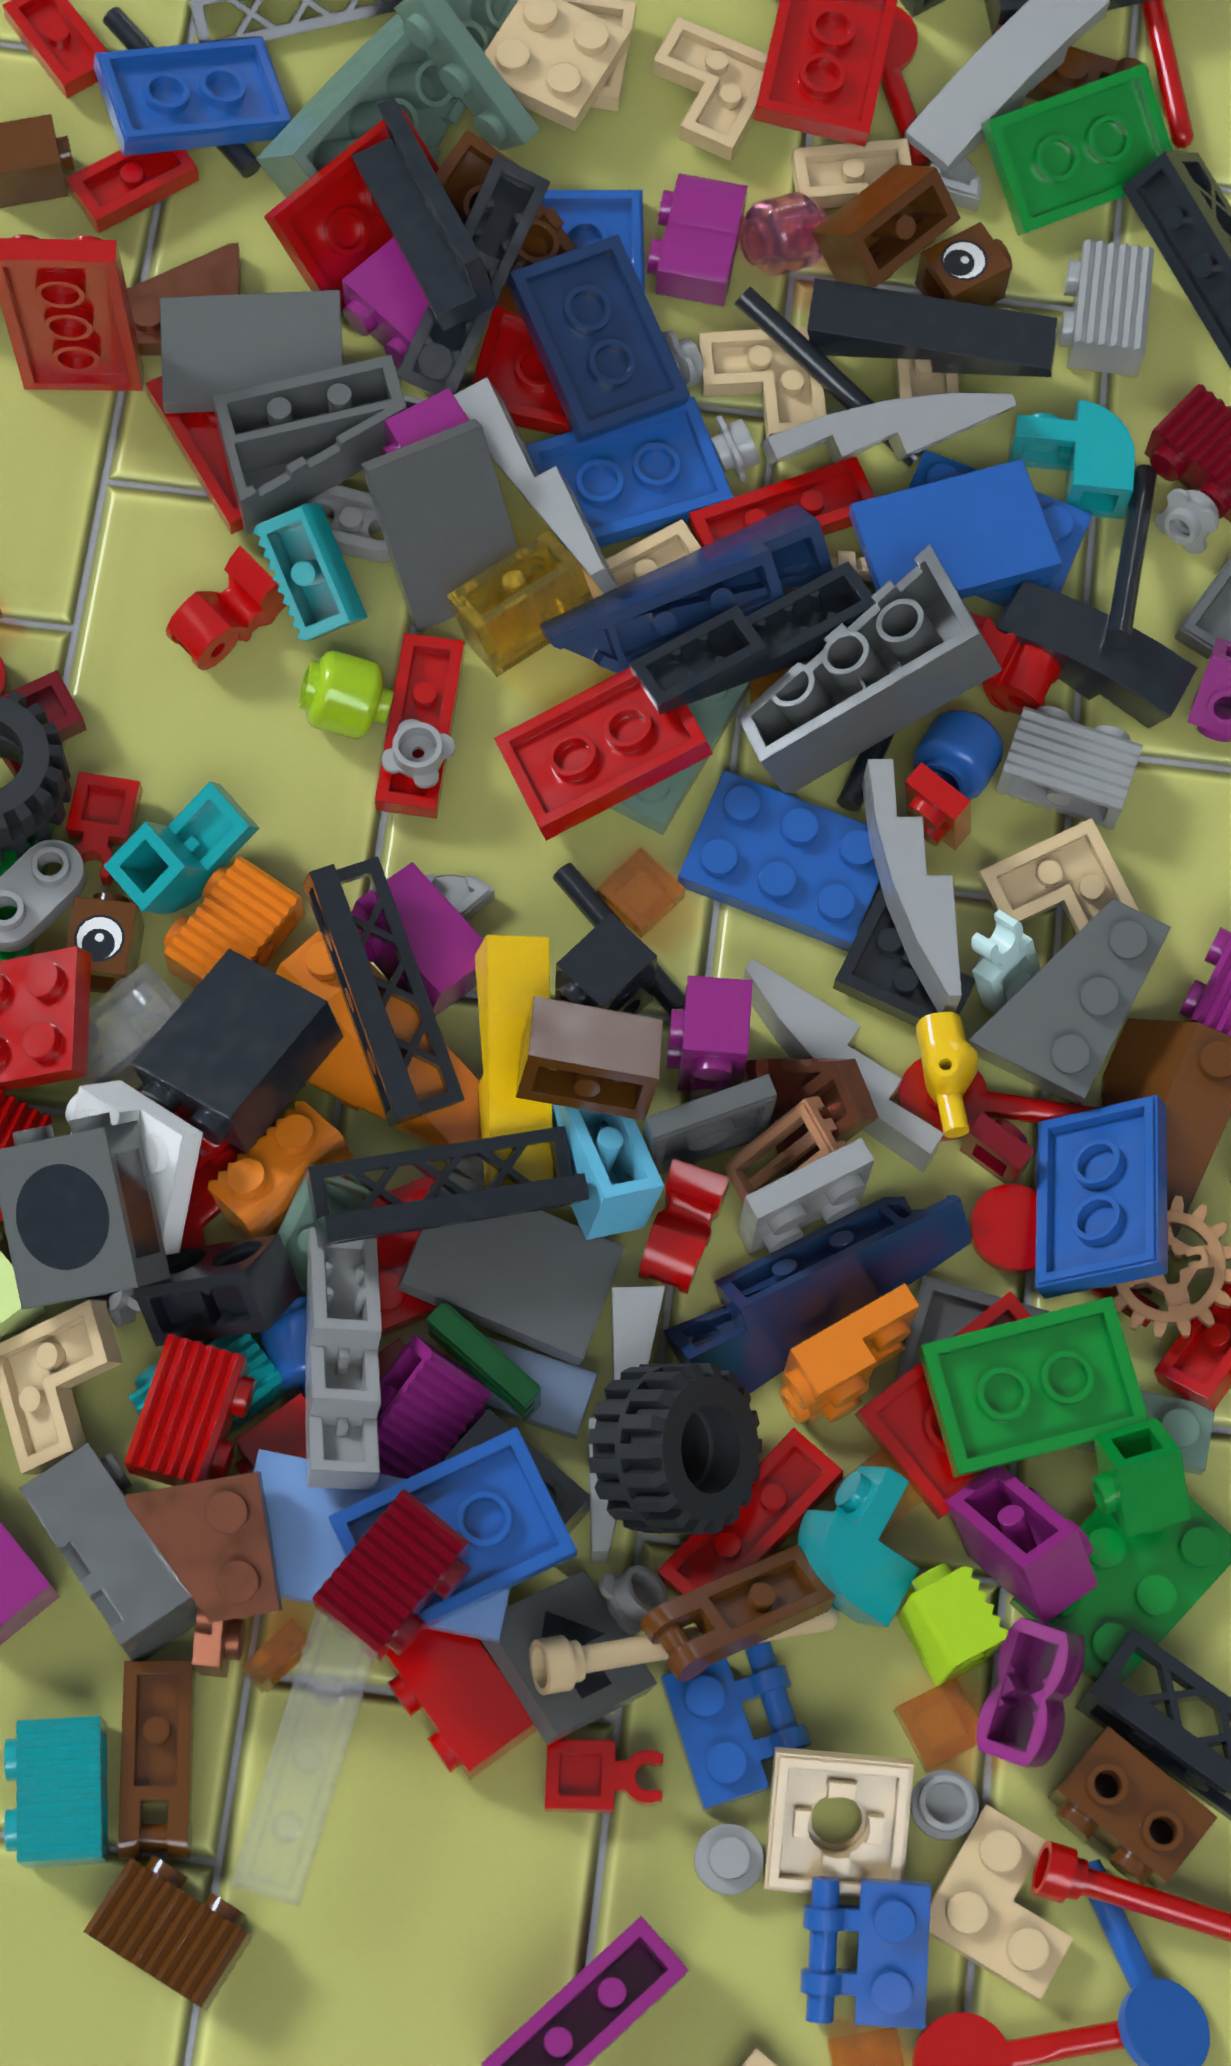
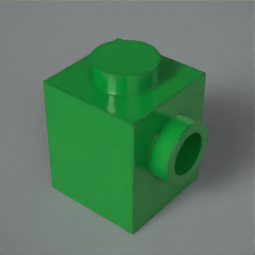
M1157 1417L1093 1436L1099 1474L1091 1476L1093 1496L1101 1514H1111L1126 1537L1140 1533H1155L1168 1525L1191 1519L1182 1452Z

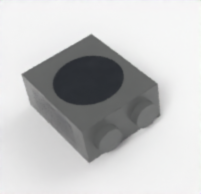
M109 1112L69 1121L72 1134L54 1137L52 1125L12 1133L15 1146L0 1149V1208L22 1310L138 1288L171 1278L138 1120L112 1125Z

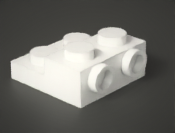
M121 1080L79 1086L78 1093L69 1101L66 1108L65 1116L69 1124L70 1120L108 1112L110 1113L112 1125L138 1120L166 1255L179 1253L203 1132Z

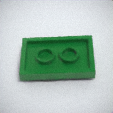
M1145 63L981 123L1018 236L1125 197L1126 194L1122 187L1164 151H1173Z
M1112 1296L925 1343L917 1348L954 1478L1094 1442V1435L1149 1420Z
M1189 1496L1188 1502L1191 1519L1168 1525L1155 1533H1140L1126 1537L1111 1514L1102 1515L1098 1507L1080 1525V1529L1087 1536L1093 1548V1554L1088 1558L1098 1585L1047 1623L1083 1635L1085 1661L1082 1672L1093 1682L1102 1673L1132 1628L1158 1645L1231 1565V1534ZM1015 1597L1010 1601V1604L1025 1618L1041 1621ZM1133 1652L1116 1679L1123 1684L1144 1659Z

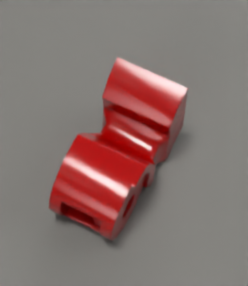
M241 546L232 554L224 568V571L228 574V588L222 593L196 591L176 610L167 624L166 636L172 642L179 644L192 657V662L200 670H208L216 666L232 651L238 640L249 641L252 633L258 627L272 624L276 616L287 606L282 603L284 595L278 592V583Z
M970 612L1002 668V671L982 682L990 704L1004 712L1010 711L1019 715L1022 714L1024 706L1035 710L1040 706H1045L1044 698L1049 687L1058 680L1061 674V666L1058 661L1043 649L1033 645L1018 643L1016 634H1005L997 630L994 622L989 617L979 616Z
M673 1158L665 1186V1201L667 1205L665 1210L658 1212L654 1219L638 1277L644 1280L650 1278L679 1288V1292L688 1294L705 1247L710 1242L712 1222L720 1214L729 1188V1177Z

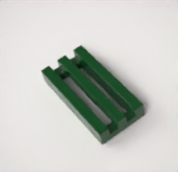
M442 1302L426 1318L428 1323L427 1329L429 1330L428 1335L522 1420L526 1422L541 1406V1386L448 1303L444 1304Z

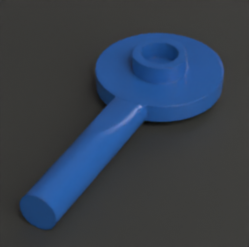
M1100 1859L1088 1863L1089 1868L1106 1873ZM1088 1897L1130 1987V1990L1126 1993L1120 2004L1118 2028L1122 2043L1131 2059L1138 2066H1201L1208 2055L1210 2030L1205 2013L1198 2001L1178 1983L1168 1979L1155 1978L1123 1908Z

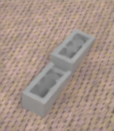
M488 377L454 394L468 419H476L482 425L492 460L601 591L605 594L618 588L617 582L573 489L556 466L540 475L538 474L505 401Z
M665 1286L612 1287L613 1380H620L621 1372L629 1367L650 1364ZM589 1418L588 1438L589 1429H595L596 1418ZM588 1443V1458L593 1457V1444ZM589 1467L591 1563H608L617 1520H614L606 1511L608 1500H599L594 1488L598 1481L596 1473H590Z

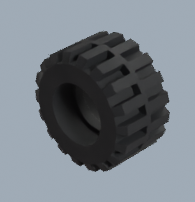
M14 691L10 693L7 699L2 698L0 693V757L13 760L21 765V769L16 777L8 785L0 789V862H4L3 853L15 850L17 858H20L29 849L28 843L34 839L37 842L49 840L52 837L49 824L52 823L59 826L62 824L66 816L63 803H70L72 792L69 778H71L60 735L54 722H48L46 711L37 703L28 708L25 696Z
M711 1363L640 1364L639 1367H629L622 1371L620 1380H611L604 1389L606 1400L598 1401L593 1415L596 1418L595 1429H589L588 1443L593 1444V1457L588 1458L590 1473H596L598 1481L594 1488L599 1500H608L606 1511L614 1520H623V1527L632 1531H643V1533L703 1535L723 1531L724 1525H732L740 1517V1507H748L753 1497L751 1486L753 1482H758L761 1467L757 1465L758 1453H762V1438H758L757 1427L760 1425L757 1410L750 1409L751 1396L745 1387H737V1377L729 1370H720L719 1365Z

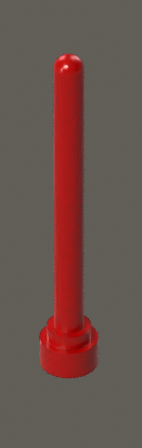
M1153 0L1140 3L1171 141L1175 147L1184 149L1192 144L1194 133L1164 1Z
M1050 1840L1044 1843L1038 1854L1031 1884L1033 1895L1058 1903H1063L1066 1898L1076 1901L1083 1895L1231 1942L1230 1912L1089 1868L1088 1860L1078 1857V1852L1075 1848Z

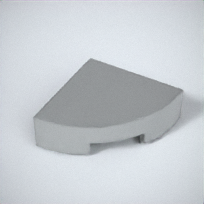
M965 157L948 173H945L932 162L930 167L937 168L954 205L977 212L982 192V181L971 162Z
M425 875L467 922L495 898V890L474 876Z

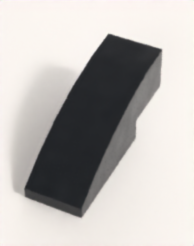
M1025 580L1019 583L995 625L997 630L1005 634L1014 633L1017 635L1018 643L1033 645L1052 655L1061 666V674L1058 679L1088 700L1102 695L1147 728L1172 716L1197 670L1196 666L1135 628L1132 630L1131 642L1128 646L1123 648L1113 647L1106 641L1110 615Z

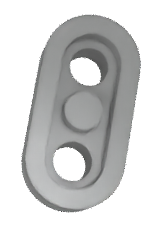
M336 485L302 504H321L325 516L333 519L329 526L341 554L374 562L391 561L385 539L376 540L371 537L375 531L382 529L370 493Z
M61 840L39 842L28 849L0 877V909L5 906L17 908L16 914L11 919L0 920V951L14 952L29 946L74 902V896H80L83 892L87 878L81 855L69 843ZM50 862H57L63 865L62 869L55 875L46 876L41 873L42 868Z

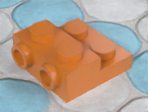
M905 1283L790 1349L781 1378L784 1388L779 1390V1395L787 1412L796 1424L800 1425L806 1421L809 1425L823 1416L826 1417L829 1423H833L852 1413L862 1405L863 1402L859 1396L869 1389L868 1381L873 1369L901 1353L905 1348L901 1341L912 1332L910 1326L917 1313L919 1304Z

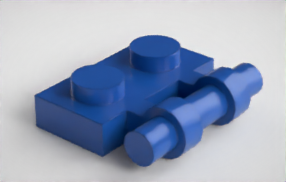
M771 1642L760 1643L745 1650L753 1674L747 1678L734 1681L727 1657L709 1665L698 1676L686 1682H679L673 1673L661 1676V1683L703 1811L768 1790L769 1784L762 1762L774 1759L775 1747L806 1749V1747L812 1745L805 1724L798 1725L786 1690L792 1684L786 1666H778ZM761 1698L772 1734L754 1740L742 1704Z
M829 1876L812 1877L811 1903L804 1905L803 1927L810 1930L808 1967L801 1969L800 1991L807 1994L806 2021L819 2024L833 2023L835 1996L850 1995L856 1996L855 2025L925 2029L931 1882L861 1877L860 1906L839 1904V1878ZM840 1931L859 1932L857 1969L836 1968L837 1936Z

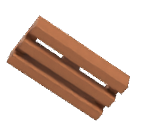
M819 1096L803 1099L722 1165L743 1203L745 1196L768 1185L814 1147L818 1146L819 1151L794 1171L847 1145L844 1140L836 1142L832 1133L837 1130V1127L832 1118H822L819 1111L825 1106ZM805 1123L809 1130L805 1135L781 1152L750 1179L747 1178L745 1171Z

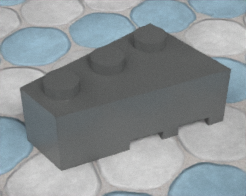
M392 354L212 395L218 434L246 537L254 532L256 525L301 506L362 471V463L382 456L381 448L386 446L384 420L407 409Z
M1112 899L968 1040V1043L977 1051L979 1058L1069 1103L1082 1105L1171 927Z
M87 1443L19 1489L79 1579L84 1590L111 1628L110 1630L132 1661H145L195 1627L196 1602L128 1508L126 1498L122 1493L132 1487V1484L110 1452L99 1460L89 1443Z

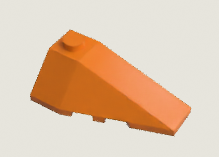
M319 930L287 957L276 971V974L328 1001L344 1036L303 1086L306 1087L308 1083L337 1097L341 1104L356 1111L361 1108L387 1121ZM369 961L373 975L388 982ZM379 990L380 995L382 997L384 992ZM391 996L385 1009L395 1037L411 1043L420 1024L418 1014L409 1004ZM423 1034L418 1048L431 1054L425 1034ZM447 1045L446 1048L465 1100L395 1125L397 1130L433 1147L481 1139L478 1099L479 1080ZM401 1051L402 1057L405 1055L403 1051ZM412 1057L407 1071L418 1102L445 1093L437 1068Z

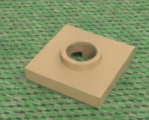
M775 1747L763 1873L764 1890L811 1894L812 1877L829 1876L840 1879L839 1896L860 1898L861 1877L904 1880L914 1772L913 1760L910 1758ZM826 1796L828 1799L844 1797L857 1803L861 1810L862 1821L859 1830L852 1838L844 1842L833 1843L822 1839L816 1834L812 1826L811 1815L820 1799Z

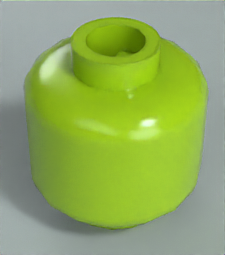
M328 651L319 662L309 661L299 693L298 708L306 710L307 720L311 727L352 739H360L370 731L373 722L385 723L392 702L393 689L383 686L384 674L377 662L339 651Z

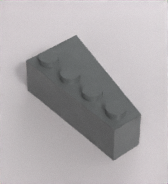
M930 544L913 559L917 566L896 585L889 580L871 596L875 604L848 628L841 623L824 638L826 645L823 650L808 664L796 663L737 716L760 763L783 793L788 795L794 793L1002 671L1001 666L957 588Z

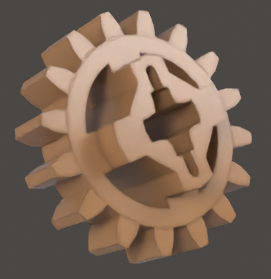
M1175 1196L1170 1210H1167L1168 1252L1171 1253L1174 1261L1185 1260L1186 1263H1189L1188 1267L1179 1270L1178 1282L1167 1284L1165 1277L1159 1275L1100 1287V1289L1117 1290L1118 1295L1113 1299L1117 1312L1127 1307L1133 1311L1129 1323L1130 1329L1136 1331L1145 1320L1153 1322L1155 1339L1162 1340L1167 1325L1175 1324L1182 1338L1190 1337L1191 1320L1198 1318L1203 1325L1210 1328L1215 1324L1209 1308L1213 1304L1227 1309L1231 1306V1298L1221 1290L1223 1284L1231 1285V1269H1227L1225 1263L1231 1261V1245L1221 1246L1219 1242L1228 1231V1225L1225 1222H1221L1209 1228L1204 1223L1208 1212V1207L1204 1204L1199 1206L1192 1215L1184 1213L1182 1196ZM1170 1225L1180 1226L1192 1231L1206 1245L1190 1247L1173 1236ZM1214 1270L1209 1289L1200 1300L1191 1305L1188 1288L1197 1275L1206 1274L1208 1271ZM1143 1288L1151 1290L1164 1298L1167 1311L1157 1310L1145 1305L1131 1290Z

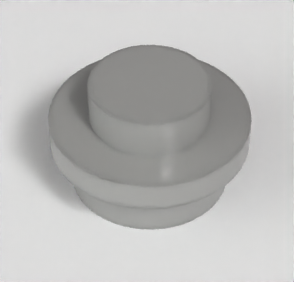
M936 1770L922 1777L915 1785L911 1794L910 1812L916 1826L927 1836L937 1840H953L964 1835L974 1825L979 1812V1799L974 1786L966 1777L951 1770Z
M722 1824L707 1831L698 1842L694 1855L695 1870L701 1882L711 1891L721 1895H737L751 1888L762 1872L764 1861L763 1851L757 1838L746 1828L735 1824Z

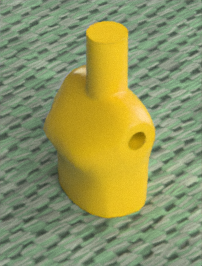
M954 1012L932 1013L921 1018L916 1024V1037L922 1060L923 1075L927 1091L934 1103L938 1105L944 1136L947 1138H957L969 1132L962 1096L977 1073L979 1055L966 1040L963 1023L959 1014Z

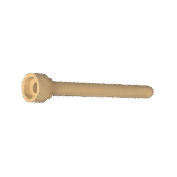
M831 1606L828 1612L760 1643L830 1631L838 1624V1612ZM697 1626L683 1628L691 1640L703 1635ZM558 1635L532 1641L529 1650V1665L537 1691L541 1695L571 1691L576 1682H582L585 1679L586 1673L666 1660L669 1655L661 1644H652L646 1635L583 1646L577 1640L568 1641L565 1636Z

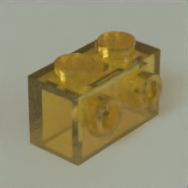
M549 530L447 595L467 644L496 677H499L550 644L542 634L541 623L593 599L580 563Z

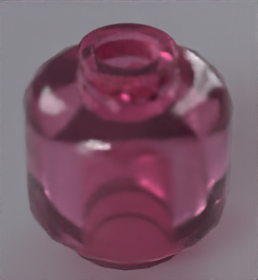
M791 192L758 201L747 211L745 221L741 224L739 231L741 250L751 265L769 276L783 275L813 266L823 255L811 231L828 218L825 212L808 195L801 192Z

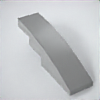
M1029 0L943 87L905 131L904 138H907L912 146L945 173H948L986 140L981 123L1022 108L1026 94L1064 63L1068 47L1106 16L1110 0Z
M943 393L890 399L824 415L767 437L761 444V447L771 467L822 443H825L833 463H837L889 440L899 462L1001 416L1014 408L1017 403L1013 394Z
M868 759L862 782L870 847L886 906L909 962L938 1012L955 1013L962 992L953 875L927 876L923 816L897 817L893 759Z
M751 959L745 968L743 980H753L751 1005L776 1042L790 1058L856 1059L879 1116L878 1119L863 1130L924 1173L937 1153L944 1133L894 1103L902 1078L853 1049L861 1025L761 963Z
M310 1227L308 1236L306 1298L307 1487L376 1490L380 1474L377 1416L381 1403L378 1347L382 1333L377 1239L372 1238L318 1247L315 1227Z

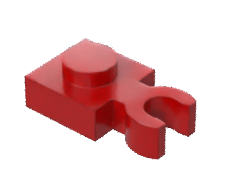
M79 771L66 831L69 838L81 840V842L73 847L81 855L83 864L90 860L100 861L102 863L100 868L102 885L111 886L115 879L103 866L113 856L111 851L112 845L123 846L133 835L143 789L140 781Z
M559 1739L547 1745L545 1812L613 1814L614 1793L626 1794L631 1801L642 1806L659 1804L663 1799V1791L642 1789L636 1782L635 1774L644 1766H662L663 1754L654 1750H642L633 1754L627 1761H615L616 1740Z

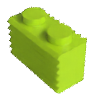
M947 1562L926 1571L912 1581L914 1587L907 1591L905 1595L907 1602H905L904 1607H902L903 1609H901L897 1616L936 1688L988 1661L1006 1640L1008 1629L999 1627L1001 1617L992 1615L994 1605L985 1602L987 1592L978 1590L981 1580L971 1578L974 1568L964 1565L952 1571Z

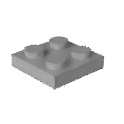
M862 1138L745 1196L737 1233L749 1255L764 1247H767L769 1253H772L800 1239L804 1234L801 1229L821 1218L825 1220L826 1224H830L856 1211L860 1207L858 1200L863 1197L874 1163V1158Z

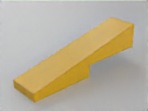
M486 935L475 954L483 1076L478 1083L481 1139L553 1128L552 1104L516 1098L521 1038L533 997L550 999L549 937ZM550 1143L527 1146L512 1168L531 1182L553 1178V1159ZM513 1149L491 1153L505 1162ZM483 1160L486 1189L498 1171ZM505 1177L499 1187L514 1185L515 1183Z

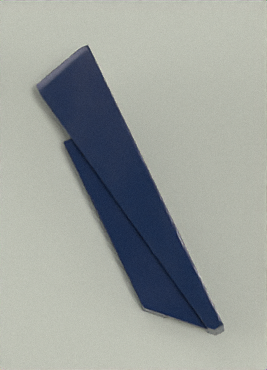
M793 505L541 623L540 628L544 637L554 647L561 650L564 648L593 660L597 665L618 674L629 668V663L724 611L738 605L744 615L748 616L783 597L784 589L805 585L833 570V566L819 520L799 505Z
M948 1195L946 1199L926 1209L912 1210L905 1197H883L714 1281L720 1301L724 1307L664 1330L666 1339L680 1364L711 1363L719 1365L720 1370H729L737 1377V1387H745L750 1394L784 1371L790 1349L904 1283L909 1286L969 1245L972 1238L961 1199L956 1195Z

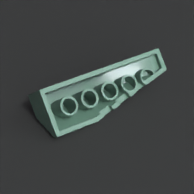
M446 0L483 52L486 51L518 2V0ZM398 13L325 83L256 158L286 198L378 124L382 117L377 104L394 97L400 110L405 111L434 161H437L441 154V151L438 149L449 125L457 124L466 105L460 98L452 95L444 87L439 78V69L427 52L418 48L407 37L403 28L404 21Z

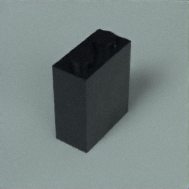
M229 948L131 1064L145 1087L141 1091L143 1095L171 1113L175 1114L176 1112L190 1120L191 1125L203 1132L202 1136L211 1143L221 1145L225 1140L248 1153L344 1036L328 1001Z

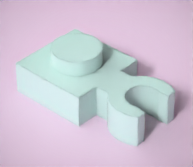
M999 909L994 914L996 928L992 936L988 939L976 932L971 940L973 951L981 955L976 967L972 970L982 1006L995 1014L1040 970L1033 939L1023 933L1021 922Z

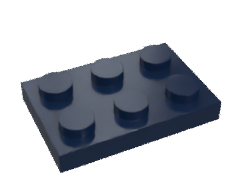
M618 234L509 273L506 283L578 443L687 403L690 393Z

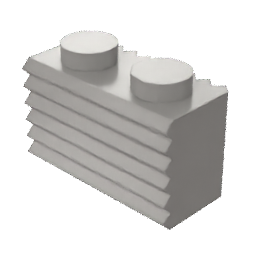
M1090 238L1083 243L1079 261L1069 259L1063 295L1074 296L1072 311H1063L1058 338V346L1069 347L1066 365L1068 368L1137 376L1146 346L1154 249L1152 247L1142 248L1138 244L1131 247L1127 243L1118 245L1115 241L1107 244L1104 240L1095 242Z
M1024 706L996 791L1001 795L1008 794L1012 798H1020L1024 802H1032L1035 806H1044L1047 810L1055 809L1059 814L1067 813L1071 818L1079 817L1083 822L1093 818L1096 825H1102L1106 829H1114L1123 808L1143 745L1130 741L1131 738L1128 733L1114 726L1100 725L1093 729L1072 722L1070 715L1059 708L1040 706L1035 710Z

